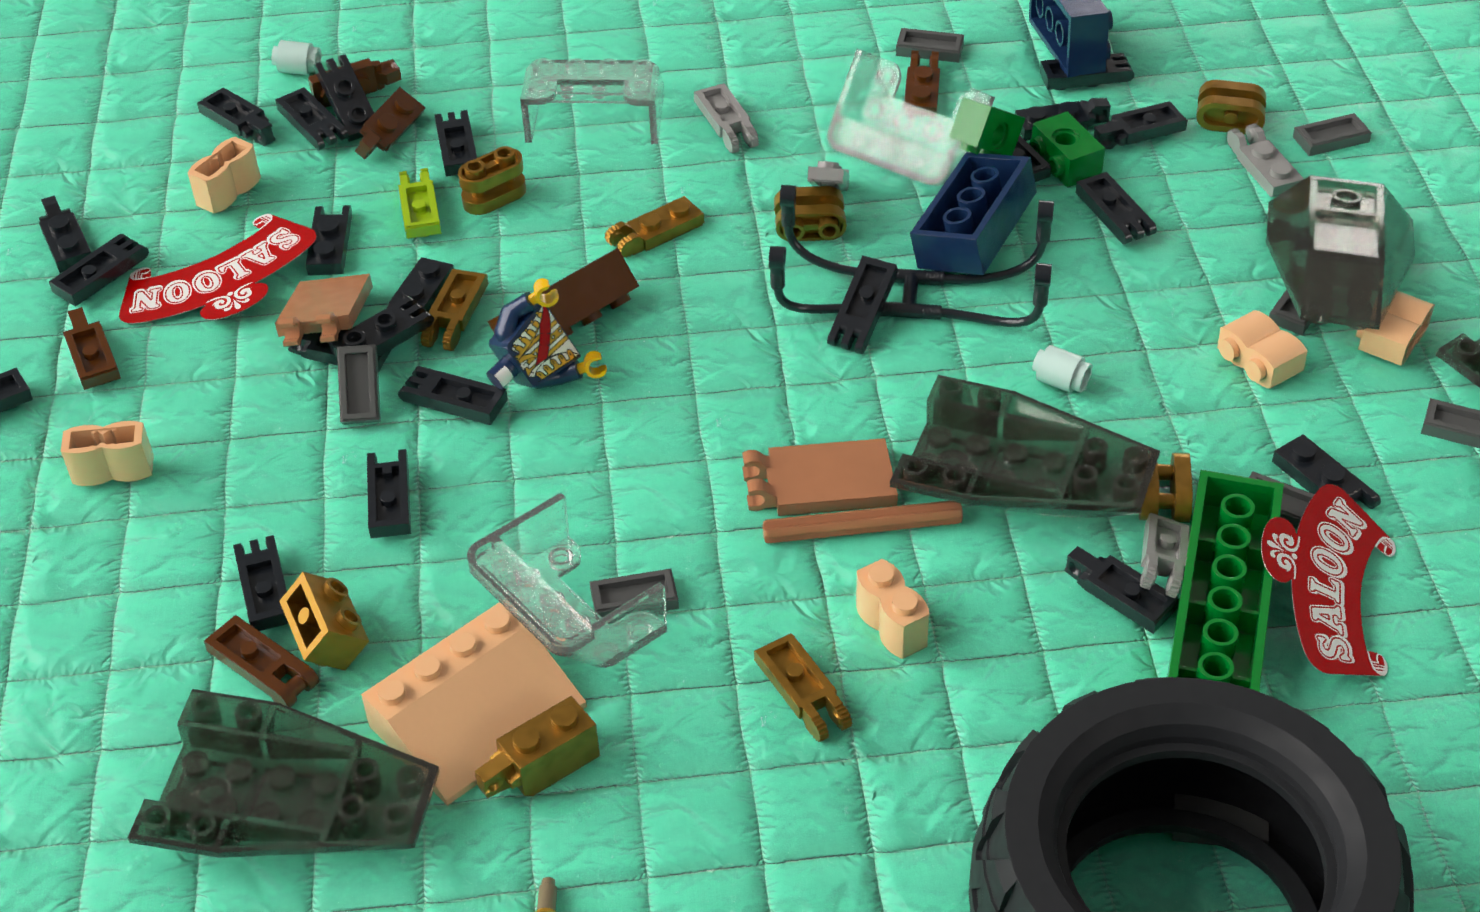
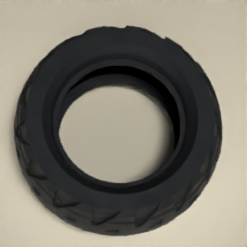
M1180 677L1135 680V682L1121 684L1100 692L1092 691L1064 705L1061 713L1044 726L1040 732L1032 730L1009 759L983 809L982 821L976 831L972 849L969 879L970 912H1091L1078 893L1071 877V872L1084 858L1099 847L1125 836L1144 833L1173 834V832L1186 833L1225 847L1249 860L1268 875L1280 889L1292 912H1414V882L1407 836L1403 825L1395 820L1390 810L1385 787L1370 766L1362 758L1356 756L1328 727L1307 713L1253 689L1207 679ZM1174 794L1213 799L1257 815L1269 822L1268 845L1246 830L1225 820L1198 812L1174 809Z

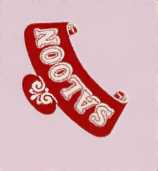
M272 214L261 215L253 221V225L260 229L259 231L207 260L155 277H151L150 268H140L132 272L120 308L119 318L125 323H142L174 316L202 306L204 307L200 311V315L207 320H216L237 314L255 305L266 296L268 285L256 282L276 272L307 250L316 240V232L311 228Z
M1333 484L1322 486L1314 494L1303 513L1297 534L1293 525L1285 518L1274 517L1267 522L1261 542L1262 559L1267 571L1275 580L1281 583L1291 580L1293 608L1300 641L1306 657L1316 669L1326 674L1385 676L1388 671L1385 658L1378 653L1367 651L1361 619V587L1365 568L1374 547L1386 556L1392 557L1396 552L1395 543L1342 488Z

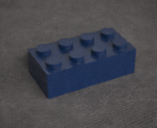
M1030 0L1029 22L1053 57L1059 60L1060 67L1068 78L1106 72V62L1111 57L1108 31L1113 27V16L1101 0Z
M966 152L910 232L917 268L937 272L946 271L966 273L968 275H984L1037 192L1031 157L983 153L977 155Z

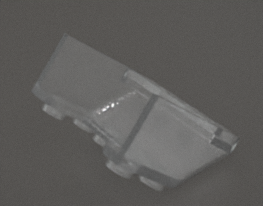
M857 49L828 129L827 139L830 146L838 152L931 186L943 185L964 154L968 152L960 149L961 141L949 137L962 98L965 97L992 106L995 97L971 88L970 91L960 96L952 117L948 118L895 99L901 82V70L898 65L890 60Z
M536 59L526 69L520 97L525 143H532L539 105L547 103H615L649 106L651 144H658L664 100V82L659 67L647 59Z
M561 492L478 540L468 549V567L472 576L555 655L591 666L607 668L616 665L667 632L665 586L660 582L602 618L560 579L576 569L581 562V549L569 536L566 497Z

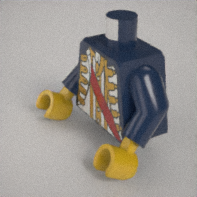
M540 278L534 283L533 293L526 292L504 305L500 311L494 330L495 334L489 340V347L499 361L486 373L491 383L499 389H503L512 380L519 385L541 389L581 379L583 373H587L591 378L598 379L607 372L606 365L596 368L590 366L592 362L602 359L601 353L598 351L588 352L584 357V362L579 363L577 360L581 357L580 353L548 308L558 302L559 294L557 289H553L547 294H541L550 287L549 281L545 278Z

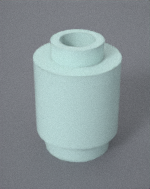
M280 40L278 46L273 47L271 57L272 64L277 66L278 72L300 75L315 73L313 64L321 62L322 58L320 47H314L312 43Z
M1049 345L1045 350L1040 349L1038 351L1032 370L1036 371V380L1069 393H1072L1074 390L1081 393L1088 384L1093 366L1085 362V357Z

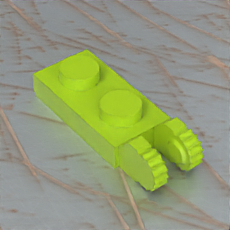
M428 168L420 169L421 182L410 183L407 171L399 172L401 185H398L407 239L442 234L433 180L429 178Z

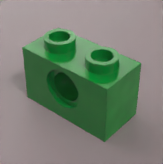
M963 97L949 137L961 141L960 149L977 155L983 153L1012 156L1026 118Z
M1068 111L1033 123L1032 137L1029 145L1050 164L1051 174L1057 177L1067 188L1076 185L1077 181L1102 173L1105 147Z

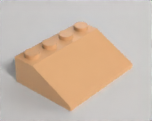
M500 601L361 694L369 727L447 806L477 785L475 770L490 761V757L498 751L497 738L570 696L583 709L587 707L586 700L533 630L503 601Z

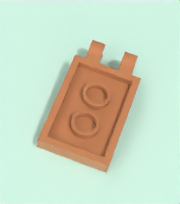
M370 274L300 281L275 322L278 337L285 336L283 346L300 345L304 334L322 332L320 336L321 343L333 342L338 340L340 330L352 329L373 288Z
M885 438L768 448V456L757 450L742 452L744 462L742 470L744 481L747 482L749 494L747 495L748 508L751 511L777 507L778 516L897 506L898 493Z

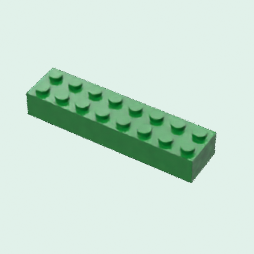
M1200 470L1167 677L1221 681L1260 691L1273 577L1267 571L1262 559L1261 542L1267 522L1274 517H1280L1284 483Z

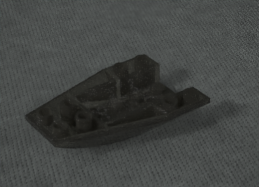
M1310 175L1268 202L1265 242L1299 318L1319 325L1333 323L1347 325L1357 330L1367 328L1379 330L1415 257L1413 219L1386 186L1380 183Z
M938 375L927 398V423L912 456L902 454L890 480V487L966 505L1035 515L1082 518L1124 516L1141 513L1160 457V451L1016 391Z
M192 689L177 723L183 746L160 800L144 799L127 837L129 843L217 858L378 853L413 849L416 846L440 770L437 765L278 702Z

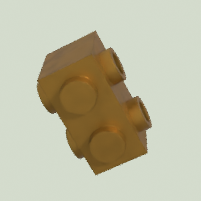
M302 572L279 601L304 661L312 662L322 667L328 666L346 670L369 642L361 624V618L357 614L348 595V589L338 579L324 578Z

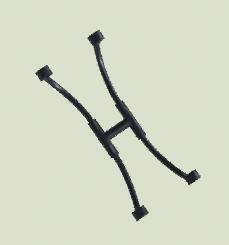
M781 185V224L784 227L786 238L794 251L816 266L854 276L857 267L842 265L820 258L809 252L799 243L793 230L796 224L795 205L797 187L796 185ZM1039 200L1035 238L1037 247L1034 253L1023 263L1010 269L985 273L984 275L945 274L944 271L898 269L894 283H904L902 303L886 302L880 316L938 320L941 317L1004 327H1022L1036 322L1048 303L1052 264L1037 262L1042 257L1046 245L1050 241L1054 201ZM770 246V285L779 304L788 310L799 313L826 314L839 312L842 304H801L786 298L783 293V288L785 287L786 247ZM1036 264L1033 305L1035 307L1032 313L1025 317H999L942 308L941 305L916 303L918 284L944 286V283L972 284L999 281L1019 275Z

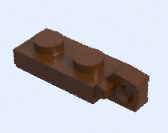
M367 58L350 63L365 95L385 88V85L402 80L400 68L394 59L380 63L379 60L371 61ZM317 75L309 76L308 81L311 94L324 107L331 106Z
M399 87L364 123L359 132L364 137L361 139L355 152L363 159H366L377 147L387 152L422 115L426 107Z
M82 307L67 311L73 329L65 331L63 334L83 389L86 390L121 379L100 321L88 324Z

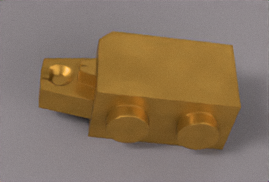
M570 696L497 738L498 751L490 757V761L475 770L476 783L487 799L510 787L512 789L518 787L524 796H534L600 756L596 723L578 702Z

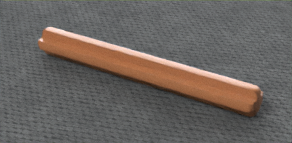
M959 500L767 519L763 521L762 529L766 543H778L959 524L962 522L963 509Z

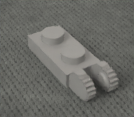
M725 83L694 91V102L718 136L723 138L725 147L730 153L739 151V140L736 136L738 132H742L744 141L750 148L759 145L758 134L750 122V117Z
M1257 123L1246 126V137L1238 128L1228 131L1227 142L1232 151L1237 155L1238 161L1270 197L1302 189L1304 178L1269 140H1266L1264 130Z
M818 161L817 167H808L807 181L812 186H832L840 191L848 190L849 170L842 169L839 163Z
M1153 513L1149 514L1144 529L1141 567L1144 568L1140 578V587L1150 590L1156 581L1157 575L1169 576L1165 587L1166 596L1176 598L1182 584L1189 542V525Z

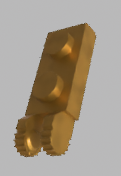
M683 196L626 223L620 221L614 226L612 225V227L606 230L604 238L611 246L617 245L622 256L627 258L644 250L653 249L702 226L704 223V213Z
M458 269L451 270L429 310V313L434 317V322L430 327L422 331L421 343L423 346L432 347L438 338L439 327L446 328L443 334V349L454 351L459 343L461 331L465 330L489 284L487 274Z
M790 633L754 651L755 662L797 717L803 719L807 730L816 741L821 742L829 738L827 725L817 712V710L825 706L830 718L839 729L843 731L852 726L851 715L837 696V690L793 634Z

